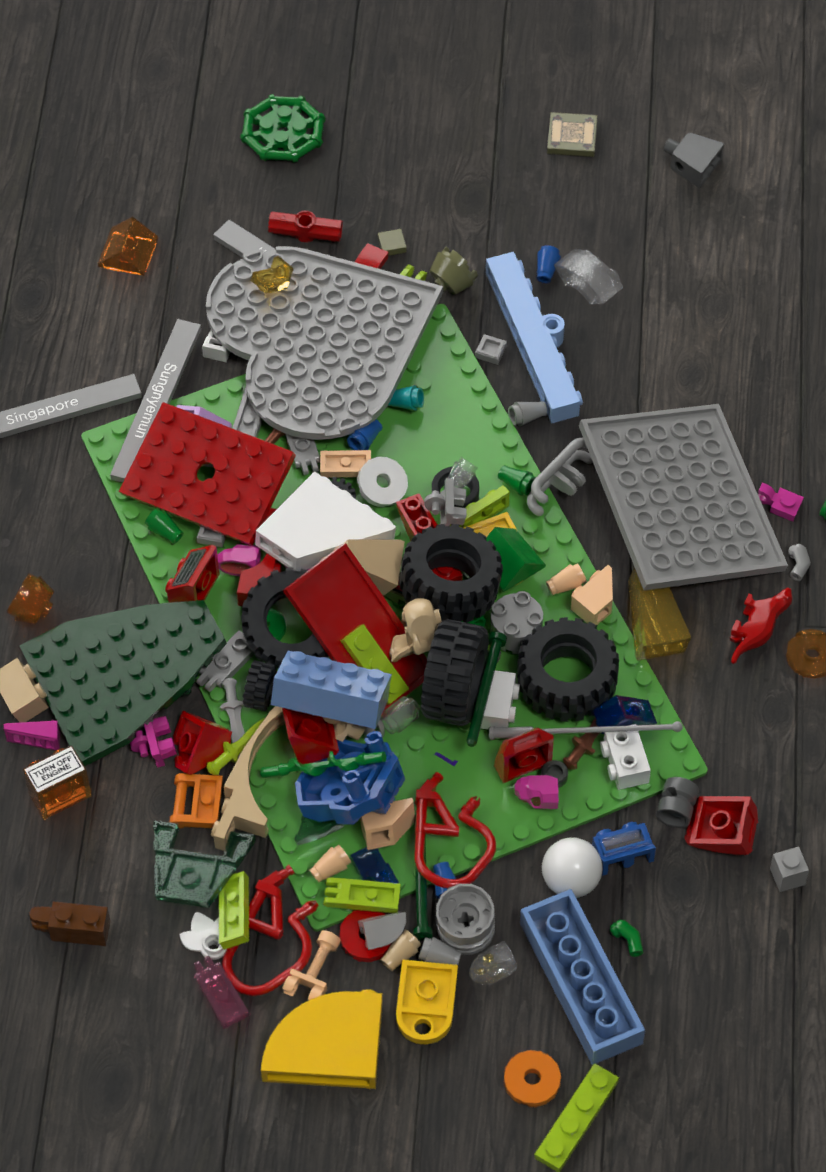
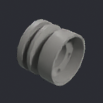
M458 884L448 888L440 896L436 905V919L441 942L461 952V955H473L483 951L491 943L495 934L494 904L490 895L476 885ZM463 922H468L469 927H464Z

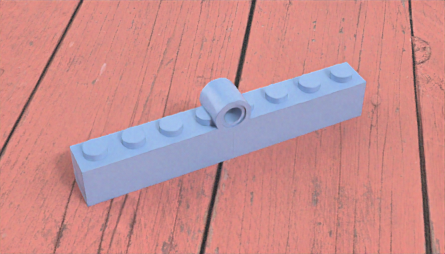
M514 252L486 259L487 278L541 401H544L546 404L547 415L551 424L579 416L580 405L583 404L582 396L579 391L574 389V379L570 371L567 372L565 368L566 362L563 353H559L557 347L564 340L563 318L556 314L542 316L539 299L537 296H533L531 281L529 278H525L523 263L521 260H517Z

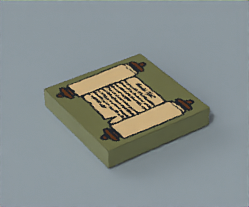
M551 112L547 154L594 157L597 115Z

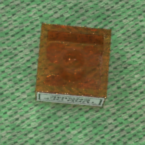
M72 745L65 749H58L51 756L34 761L23 769L29 796L43 820L92 796L87 771Z

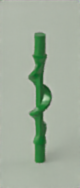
M329 751L327 761L302 764L296 758H291L286 764L280 763L276 766L262 767L260 773L262 778L286 776L292 771H303L310 776H319L328 767L338 766L348 772L357 769L359 766L386 762V753L384 751L374 753L363 752L357 757L335 759L333 751Z

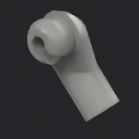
M801 544L791 545L788 554L791 555L792 559H795L796 564L790 573V577L795 581H801L811 561L806 547Z

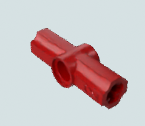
M301 211L296 215L271 212L268 232L296 236L301 242H311L314 239L339 242L342 236L343 221L318 218L310 211Z

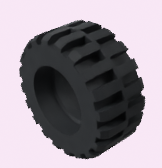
M439 524L434 529L432 527L422 530V534H416L405 548L399 581L400 589L403 591L402 595L407 602L416 598L429 600L434 610L439 609L441 621L449 619L463 621L464 623L471 622L474 617L478 619L486 611L490 610L497 599L503 573L500 553L496 551V547L491 541H486L487 537L480 532L478 534L473 532V528L467 526L466 528H461L459 524H451V526ZM438 567L456 568L466 573L470 579L463 581L446 580L436 575L432 569Z
M286 568V571L283 572L278 570L272 571L270 576L267 578L263 576L257 581L258 584L249 590L248 597L244 600L242 606L241 623L247 646L250 651L254 652L255 657L259 661L275 664L279 668L287 651H299L319 658L329 657L314 634L303 642L288 644L277 640L270 633L267 626V615L272 605L278 600L287 597L282 590L308 570L301 568V571H294V568Z
M563 617L556 622L551 619L545 622L544 627L538 625L532 629V635L528 634L525 637L523 646L520 647L518 653L517 678L518 684H520V692L523 693V699L529 705L533 703L532 709L539 714L544 712L545 717L552 720L554 717H558L563 722H568L571 718H575V721L584 720L585 715L592 717L598 714V708L604 709L609 704V699L613 698L616 692L619 654L616 652L615 643L611 639L608 640L609 635L604 630L598 631L597 625L592 622L588 624L583 623V619L575 618L574 621L568 620V617ZM573 657L586 663L592 670V673L576 682H563L551 677L544 670V666L556 658Z
M449 619L442 621L438 625L430 646V652L428 653L422 685L421 710L427 719L464 726L471 722L488 656L489 635L483 626Z

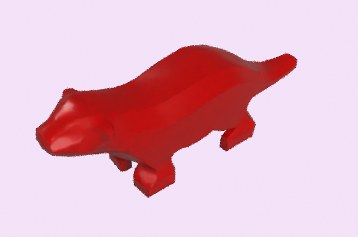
M790 588L783 589L773 597L757 601L753 599L752 594H748L744 603L746 607L743 612L744 615L749 616L748 622L741 627V622L736 620L731 630L730 641L733 643L741 642L733 653L732 664L737 662L741 654L764 645L771 638L776 619L792 603V590Z

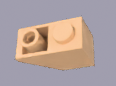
M609 565L601 571L597 570L584 586H578L571 595V610L587 624L592 622L598 625L612 612V568Z
M413 798L393 801L392 804L390 803L391 806L386 814L369 812L360 818L368 850L395 845L413 825L415 820Z

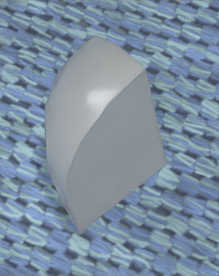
M406 912L358 920L360 932L365 934L366 947L370 950L396 941L404 930Z

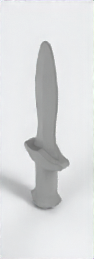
M227 678L221 683L225 688L227 702L220 706V710H226L228 713L232 731L231 738L232 743H234L245 734L241 722V709L245 707L243 706V701L237 700L235 688L237 680Z

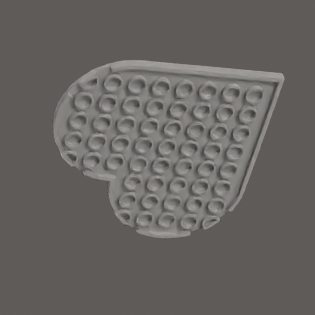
M278 246L276 250L264 252L261 249L242 255L243 259L235 262L233 265L229 263L218 273L211 283L206 299L207 319L212 333L227 350L249 360L246 368V388L248 398L256 413L273 428L285 434L304 439L322 440L349 435L357 429L368 426L382 414L391 401L443 294V286L315 251L289 246Z

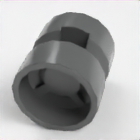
M682 777L668 778L665 781L662 799H660L656 812L658 820L672 827H687L690 824L694 810L693 806L699 793L698 786L694 782Z

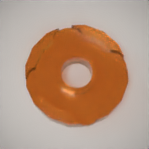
M815 629L802 630L789 641L786 658L789 666L797 674L814 679L826 676L825 632ZM813 649L818 651L820 655L818 657H810L806 654V651Z

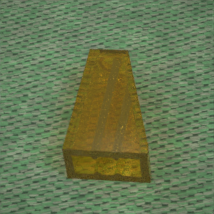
M634 567L628 582L635 657L637 661L684 653L691 640V635L670 588L643 590Z

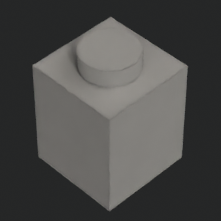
M799 847L773 854L770 870L779 892L806 884L809 869Z

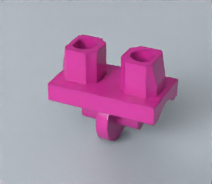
M166 716L154 718V721H151L148 725L144 724L147 736H144L143 731H137L135 733L136 738L130 742L131 750L133 752H140L141 757H147L149 755L148 750L150 749L157 767L165 766L164 759L177 754L172 737L161 741L158 739V736L171 733Z

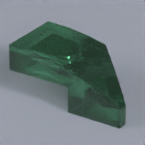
M302 815V823L294 840L297 846L327 836L344 826L343 824H337L335 820L318 822Z

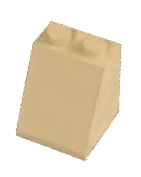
M348 539L344 542L383 596L398 586L404 541Z

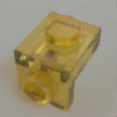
M280 256L274 257L271 268L253 272L250 281L266 294L284 290L288 287L293 267Z

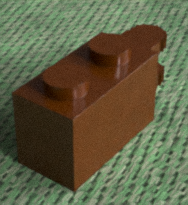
M53 901L52 907L38 906L32 908L29 912L32 928L38 931L41 930V932H49L51 941L106 946L111 922L108 907Z

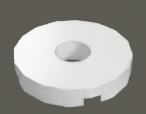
M375 457L368 460L362 466L357 476V484H359L361 496L368 503L377 507L395 505L405 495L408 487L407 475L403 467L388 457ZM377 477H384L388 482V487H380L377 484Z

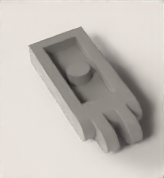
M286 434L285 437L289 449L296 454L294 459L296 469L301 468L303 475L309 474L307 466L311 465L313 472H318L317 463L320 462V456L314 439H304Z
M238 631L223 649L214 655L213 661L207 668L204 666L201 668V676L197 679V684L203 686L207 682L205 685L207 691L211 692L216 686L223 687L221 683L227 678H232L255 655L247 646L246 639L241 631Z

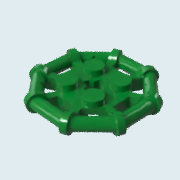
M271 94L268 95L267 99L251 109H246L243 113L244 125L240 139L242 143L251 147L263 161H267V159L288 160L295 163L298 162L300 157L314 148L321 147L323 144L322 131L326 118L323 113H319L303 96L281 97ZM271 107V112L263 117L259 115ZM303 110L310 118L305 119L300 115L301 111ZM253 124L259 125V131H252ZM279 128H287L286 132L284 130L278 131ZM308 128H313L312 135L306 134ZM261 140L266 146L263 147L258 141ZM278 148H284V151H279Z

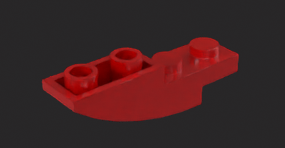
M420 493L396 502L410 541L416 534H422V530L429 527L436 528L437 523L430 511L425 508L424 500ZM452 567L432 569L436 575L443 579L463 581V575L459 569Z

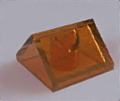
M134 217L113 226L99 259L98 267L144 276L157 244L158 236Z

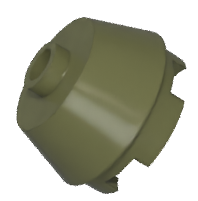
M446 246L442 252L437 253L430 269V274L434 277L435 284L443 286V291L448 290L456 295L473 286V281L478 277V273L475 270L470 272L468 270V262L456 251L452 250L450 252V249Z

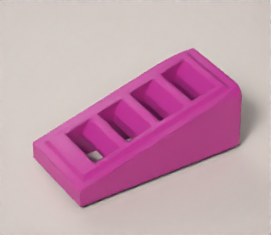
M57 721L4 724V732L8 742L50 750H60V731Z

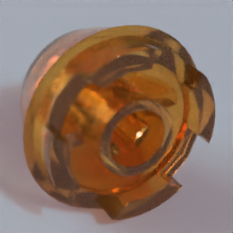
M29 573L13 598L7 613L15 618L14 621L37 624L41 616L47 617L54 605L50 602L54 590L41 576L37 577Z

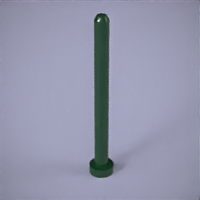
M491 632L488 637L490 649L466 740L467 745L470 747H474L477 744L500 649L506 645L507 636L500 632Z
M425 836V847H424V861H425V864H426V836ZM415 865L417 927L413 929V935L417 940H424L425 937L431 939L432 928L428 926L427 879L419 873Z

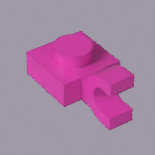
M765 483L761 484L758 491L761 503L771 506L770 513L792 522L794 521L804 497L780 488L778 493H776L771 486Z

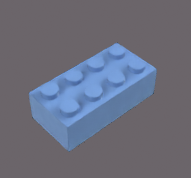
M287 651L274 677L271 705L376 729L388 702L392 674L384 673L378 669L371 670L358 667L352 663L345 664L332 661L326 657H314L299 651Z

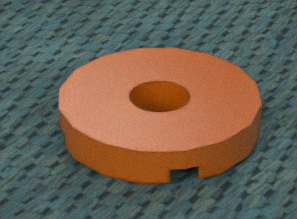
M529 1050L518 1053L510 1059L505 1068L504 1085L507 1093L515 1102L528 1105V1107H538L547 1104L555 1098L560 1087L561 1073L558 1064L551 1056L541 1051ZM535 1073L541 1080L537 1084L532 1085L527 1083L524 1078L527 1074Z

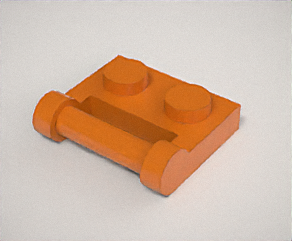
M183 773L175 775L174 785L176 786L173 815L170 816L169 825L176 829L184 827L213 828L214 823L219 821L223 776ZM194 786L191 815H185L187 788Z

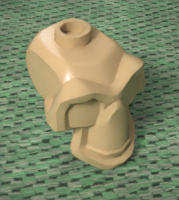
M416 598L403 608L402 620L407 622V627H404L405 634L393 637L390 648L391 662H397L399 659L412 654L419 655L430 651L437 625L442 621L439 609L434 610L429 600Z

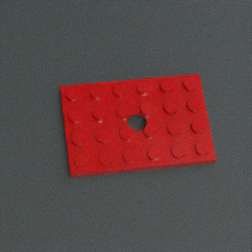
M162 402L118 492L126 497L151 507L159 508L161 511L165 510L171 515L253 546L256 540V530L264 523L296 454L293 451ZM204 464H212L215 468L213 478L200 481L197 477L199 468Z

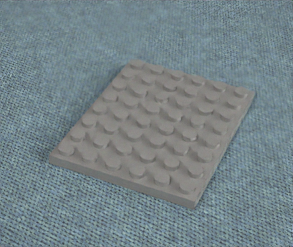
M719 404L582 419L580 421V431L643 590L786 570L788 566Z

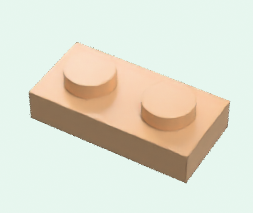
M371 450L320 451V474L326 478L357 477L362 466L371 459Z

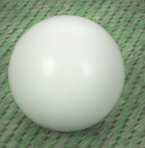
M579 838L561 839L554 843L544 855L542 862L543 878L548 887L556 894L572 889L576 898L583 897L594 890L601 879L602 861L594 846Z

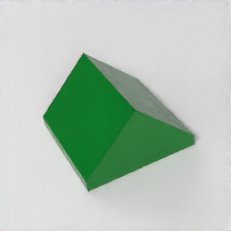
M494 527L487 536L486 541H491L495 545L496 551L500 553L502 558L503 573L499 586L502 592L507 591L546 567V564L516 529Z

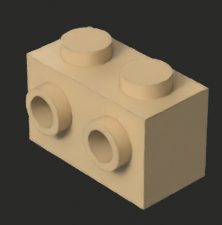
M16 658L0 668V693L12 715L21 723L27 722L49 707L44 700L47 697L46 692L40 683L35 684L33 680L36 674L29 664L24 666Z

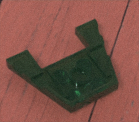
M154 820V881L157 900L209 908L256 842L254 834L231 831L224 854L219 856L173 849L179 832L178 824Z

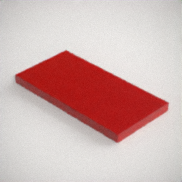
M346 543L340 545L282 590L332 661L345 664L352 663L358 666L340 640L359 625L364 624L391 662L390 648L393 637L405 634L404 625ZM423 653L419 655L412 654L399 659L397 662H391L409 689L390 705H386L382 715L424 682L427 658Z

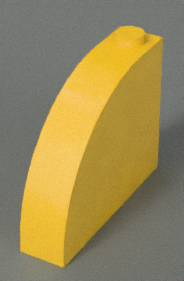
M373 990L329 993L313 998L292 1010L277 1025L268 1040L261 1065L262 1082L376 1089L382 993H377Z

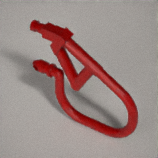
M435 772L430 780L427 779L421 788L416 790L414 860L419 873L425 879L439 887L448 889L458 884H471L478 878L495 855L496 839L492 831L485 824L472 817L474 811L480 806V797L477 801V796L471 797L466 805L462 806L458 819L483 835L487 843L485 854L466 876L459 879L440 877L426 866L424 861L426 834L459 836L458 824L439 793L435 792L437 785L443 780L442 774ZM427 806L436 809L445 825L426 823Z
M287 865L285 869L278 872L276 870L263 880H259L255 886L256 893L249 904V928L277 940H280L283 935L282 891L278 887L284 883L287 877L295 874L290 865ZM266 897L271 899L272 925L255 919ZM316 900L308 901L299 909L296 908V912L288 917V922L301 939L302 953L294 965L269 982L259 986H250L242 983L232 969V959L239 945L227 948L223 955L222 969L225 978L235 990L249 996L264 995L285 983L287 977L292 976L289 974L291 969L301 972L305 968L311 957L312 941L300 920H305V917L310 916L317 910L319 905Z

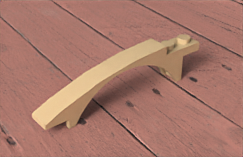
M275 706L266 716L244 747L224 785L225 801L221 810L223 815L220 821L214 823L211 836L214 837L215 848L226 851L235 828L266 838L269 832L267 828L268 819L254 800L249 779L251 767L258 750L275 730L285 724L282 707Z

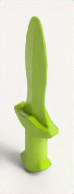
M265 718L255 723L236 742L232 744L224 742V753L213 762L207 763L209 773L219 775L220 769L228 762L236 763L239 754Z

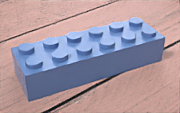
M572 889L521 909L520 925L591 1064L594 1065V1063L596 1064L643 1044L645 1029Z

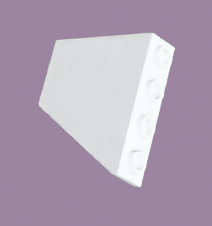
M313 472L256 530L255 545L288 568H294V571H301V568L307 570L315 566L322 557H326L337 546H340L348 539L394 540L396 526L389 519L375 513L367 504H362L354 499L349 492L341 490L332 484L328 478Z

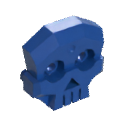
M373 731L367 734L365 744L349 740H343V742L337 740L339 752L334 756L335 759L357 757L363 752L374 753L384 751L386 753V762L359 766L357 769L348 772L338 766L328 767L319 776H310L303 771L301 772L295 787L298 806L303 817L318 822L335 820L337 824L354 825L363 815L369 812L387 813L391 806L390 803L392 804L399 788H401L405 781V777L398 757L391 751L388 742L383 741L380 732ZM328 758L316 762L327 761Z

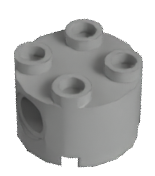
M519 591L505 595L492 605L491 632H500L507 636L506 645L501 647V650L505 652L507 649L512 651V654H518L520 647L523 646L525 637L528 634L532 635V629L538 625L543 627L541 605L534 598L530 597L528 592Z

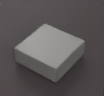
M484 334L475 352V358L498 365L507 347V341Z

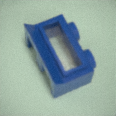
M629 822L622 829L613 832L611 829L601 830L593 837L592 846L598 851L602 861V876L608 874L609 864L622 861L623 867H631L634 864V858L646 854L649 863L654 862L656 847L652 843L645 823Z

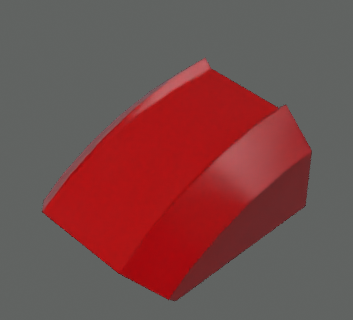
M534 728L504 740L501 743L494 763V767L503 784L540 769L545 763L552 761L553 735L540 728Z
M699 796L693 806L694 810L690 824L686 830V843L696 848L736 855L750 854L753 851V841L758 823L757 807L752 798L743 796Z

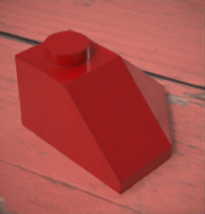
M182 711L173 735L174 744L178 745L179 756L175 757V767L190 775L207 766L208 762H213L224 753L223 743H231L232 731L219 724Z

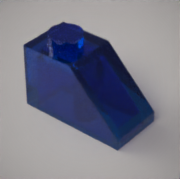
M616 695L593 710L597 727L657 724L649 700Z

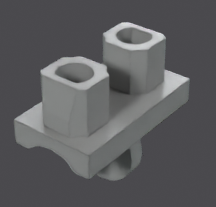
M446 478L445 489L440 494L439 491H432V494L426 496L424 506L427 510L432 511L434 515H438L440 511V524H445V526H450V524L463 525L467 516L466 508L454 507V505H464L466 489L454 487V479Z

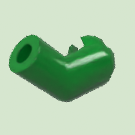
M617 920L616 923L611 925L610 931L616 938L623 936L627 940L630 956L638 957L643 954L640 933L626 920Z

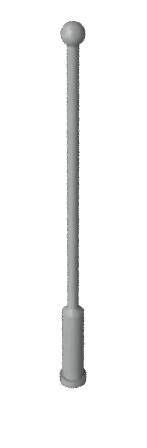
M676 721L673 724L550 728L542 730L550 734L673 730L680 732L683 729V725L681 722ZM493 726L489 727L490 740H495V738H512L534 728L532 726L495 728Z

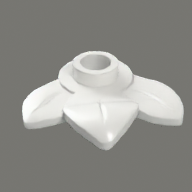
M196 912L192 918L191 931L180 934V939L187 949L201 952L208 959H219L223 957L227 950L223 949L219 944V917L214 922L207 916ZM211 945H217L218 948H217V949H209V946H211Z

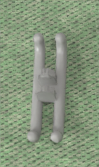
M583 437L571 441L531 484V492L527 496V505L536 516L544 514V509L537 501L542 504L548 502V496L544 492L551 484L563 493L568 494V496H572L577 491L575 485L580 487L586 482L584 475L571 466L575 460H581L587 464L593 463L590 453L577 450L582 447L587 448Z

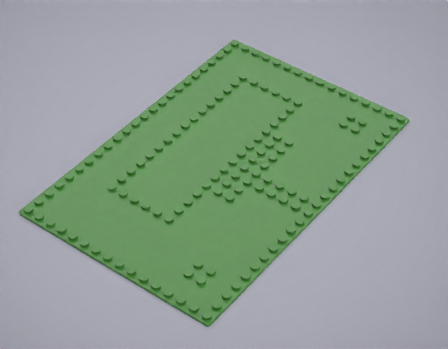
M439 304L436 306L396 388L397 390L414 385L417 388H422L424 392L423 407L417 408V410L387 406L377 418L382 425V431L378 433L368 449L371 450V459L375 457H388L403 467L407 475L408 487L405 495L400 500L418 493L425 500L426 496L432 494V481L435 475L448 467L460 466L469 469L476 475L479 481V500L485 497L489 491L496 490L504 485L510 492L509 507L494 516L508 512L519 534L546 564V567L505 592H502L499 588L495 602L505 595L525 591L541 605L543 627L545 622L551 619L554 622L559 621L563 617H568V620L574 621L575 618L582 619L571 610V595L575 589L552 595L546 581L550 580L569 564L573 566L578 563L587 582L596 570L549 487L544 492L548 496V502L542 504L537 501L544 509V514L536 516L527 505L528 495H519L505 482L498 479V472L504 465L532 472L535 477L540 474V471L447 306ZM246 374L171 400L170 405L175 407L177 405L202 407L230 422L233 428L246 388ZM135 413L85 431L81 437L159 604L168 603L165 588L169 579L175 577L180 560L186 558L190 550L209 545L197 543V536L200 530L199 525L169 513L168 515L184 532L182 538L176 544L148 530L145 521L156 508L122 495L118 491L123 482L111 480V471L137 414ZM263 420L257 438L265 441L273 431V427ZM285 435L281 436L274 444L290 450ZM349 435L332 439H314L319 456L320 451L352 450L347 442ZM293 461L271 508L278 509L313 473L311 465L307 466L309 474L303 475L302 469H296ZM319 462V463H317V465H318V470H319V471L316 472V473L321 476V474H320V462ZM201 466L197 472L198 479L200 481L212 479L215 474V468ZM337 477L338 482L343 478L345 479V485L348 482L352 484L357 501L367 504L375 513L389 519L396 526L394 540L404 541V555L405 548L411 541L396 504L385 507L372 505L361 496L357 477ZM377 477V484L380 487H388V482L384 477ZM454 483V487L466 489V497L470 495V488L465 484ZM445 485L440 489V492L445 489ZM430 511L435 522L437 523V525H439L440 511L438 515L432 514V511ZM226 536L223 547H217V555L224 549H232L238 544H247ZM261 549L262 561L266 555V552ZM282 564L281 572L286 571L284 564ZM219 569L220 575L204 602L226 642H228L238 631L243 633L241 623L242 607L238 606L237 588L240 576L229 575ZM461 571L463 580L470 579L466 573ZM383 596L400 621H402V612L406 603L401 600L398 604ZM287 597L278 600L272 605L271 608L281 612L286 621V632L280 640L281 642L296 644L307 640L313 634ZM612 602L611 614L597 625L598 631L602 629L609 635L608 640L611 639L615 643L616 652L619 654L616 692L613 698L609 699V704L615 703L616 707L607 726H629L634 724L663 725L673 724L676 721L681 722L615 603ZM492 608L484 614L486 620L484 628L487 630L488 635L491 632ZM500 649L495 670L516 673L515 684H518V654H512V651L507 649L506 652ZM426 651L423 653L426 656V658H428V653L430 651ZM255 655L232 677L237 680L235 687L237 700H244L243 694L247 682L246 678L249 675L248 671L254 660L259 661ZM573 657L556 658L544 666V670L551 677L563 682H576L592 673V670L586 663ZM200 671L195 675L196 683L197 679L201 676ZM207 682L203 686L197 684L214 722L231 731L228 713L226 710H220V706L227 702L225 688L216 686L209 692L205 689ZM423 683L380 717L385 726L383 741L388 742L391 751L398 757L405 777V781L395 796V801L413 798L416 818V790H419L427 779L430 780L435 772H439L443 776V780L437 785L435 792L439 793L458 824L459 836L426 834V866L433 873L434 865L441 862H449L454 876L472 870L485 854L487 843L483 835L458 819L462 806L466 805L471 797L477 796L476 801L480 797V806L474 811L472 817L485 824L492 831L496 839V852L490 861L492 862L662 793L665 781L670 777H682L692 781L707 774V766L684 725L680 732L673 730L638 731L651 770L649 783L618 790L615 780L611 781L608 774L607 766L610 765L608 757L604 758L601 752L600 742L604 741L605 733L601 732L595 738L592 745L595 753L593 755L584 753L577 763V769H568L567 782L564 786L558 788V809L533 808L528 802L520 800L515 795V783L521 777L541 775L542 768L503 784L494 767V763L501 743L510 738L490 740L489 730L480 729L477 744L474 747L468 746L466 740L471 722L467 725L459 726L429 720L422 714L421 695ZM519 691L518 700L513 699L512 706L516 707L514 723L509 722V727L532 726L533 728L540 729L590 727L598 714L592 717L585 715L584 720L575 721V718H571L568 722H563L558 717H554L552 720L545 717L544 712L539 714L532 709L533 703L527 704L523 699V693ZM271 700L267 711L247 707L241 709V722L245 733L255 723L265 718L275 707L271 705ZM286 724L275 730L265 740L254 758L249 785L256 804L268 819V836L283 868L285 869L287 865H290L295 873L292 876L290 875L288 879L301 907L308 901L316 900L319 905L313 914L307 916L312 930L318 932L341 923L346 916L355 911V909L324 906V898L327 897L325 889L329 887L326 885L327 879L318 883L309 871L331 846L335 848L337 845H340L351 860V863L347 865L348 869L331 877L401 884L400 898L415 893L414 823L395 845L368 850L360 819L353 825L337 824L335 820L318 822L303 817L298 806L295 783L302 771H292L286 776L262 778L260 773L262 767L276 766L280 763L286 764L291 758L297 759L288 738ZM364 733L359 740L346 736L344 739L361 744L366 743ZM585 733L552 734L554 737L552 760L563 763V758L569 757L576 747L573 744L572 738L574 736L580 738ZM438 752L451 761L456 760L458 762L455 766H452L436 756L435 753ZM427 806L426 823L445 825L436 809ZM427 880V887L435 885Z

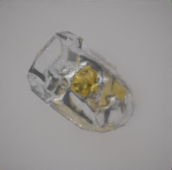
M503 941L479 954L471 963L470 978L472 981L479 984H491L515 972L516 962L508 945Z

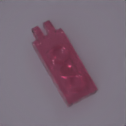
M209 955L204 957L207 965L205 969L199 960L194 962L197 970L194 977L222 1027L225 1029L248 1017L247 1008L220 962L214 964Z

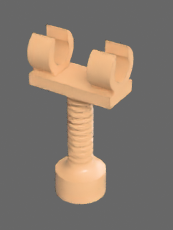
M322 930L316 941L320 947L308 972L303 974L291 969L289 974L292 976H288L282 988L284 989L283 993L294 996L299 984L312 989L308 1000L324 995L327 991V983L316 978L328 953L337 950L341 939L332 932Z

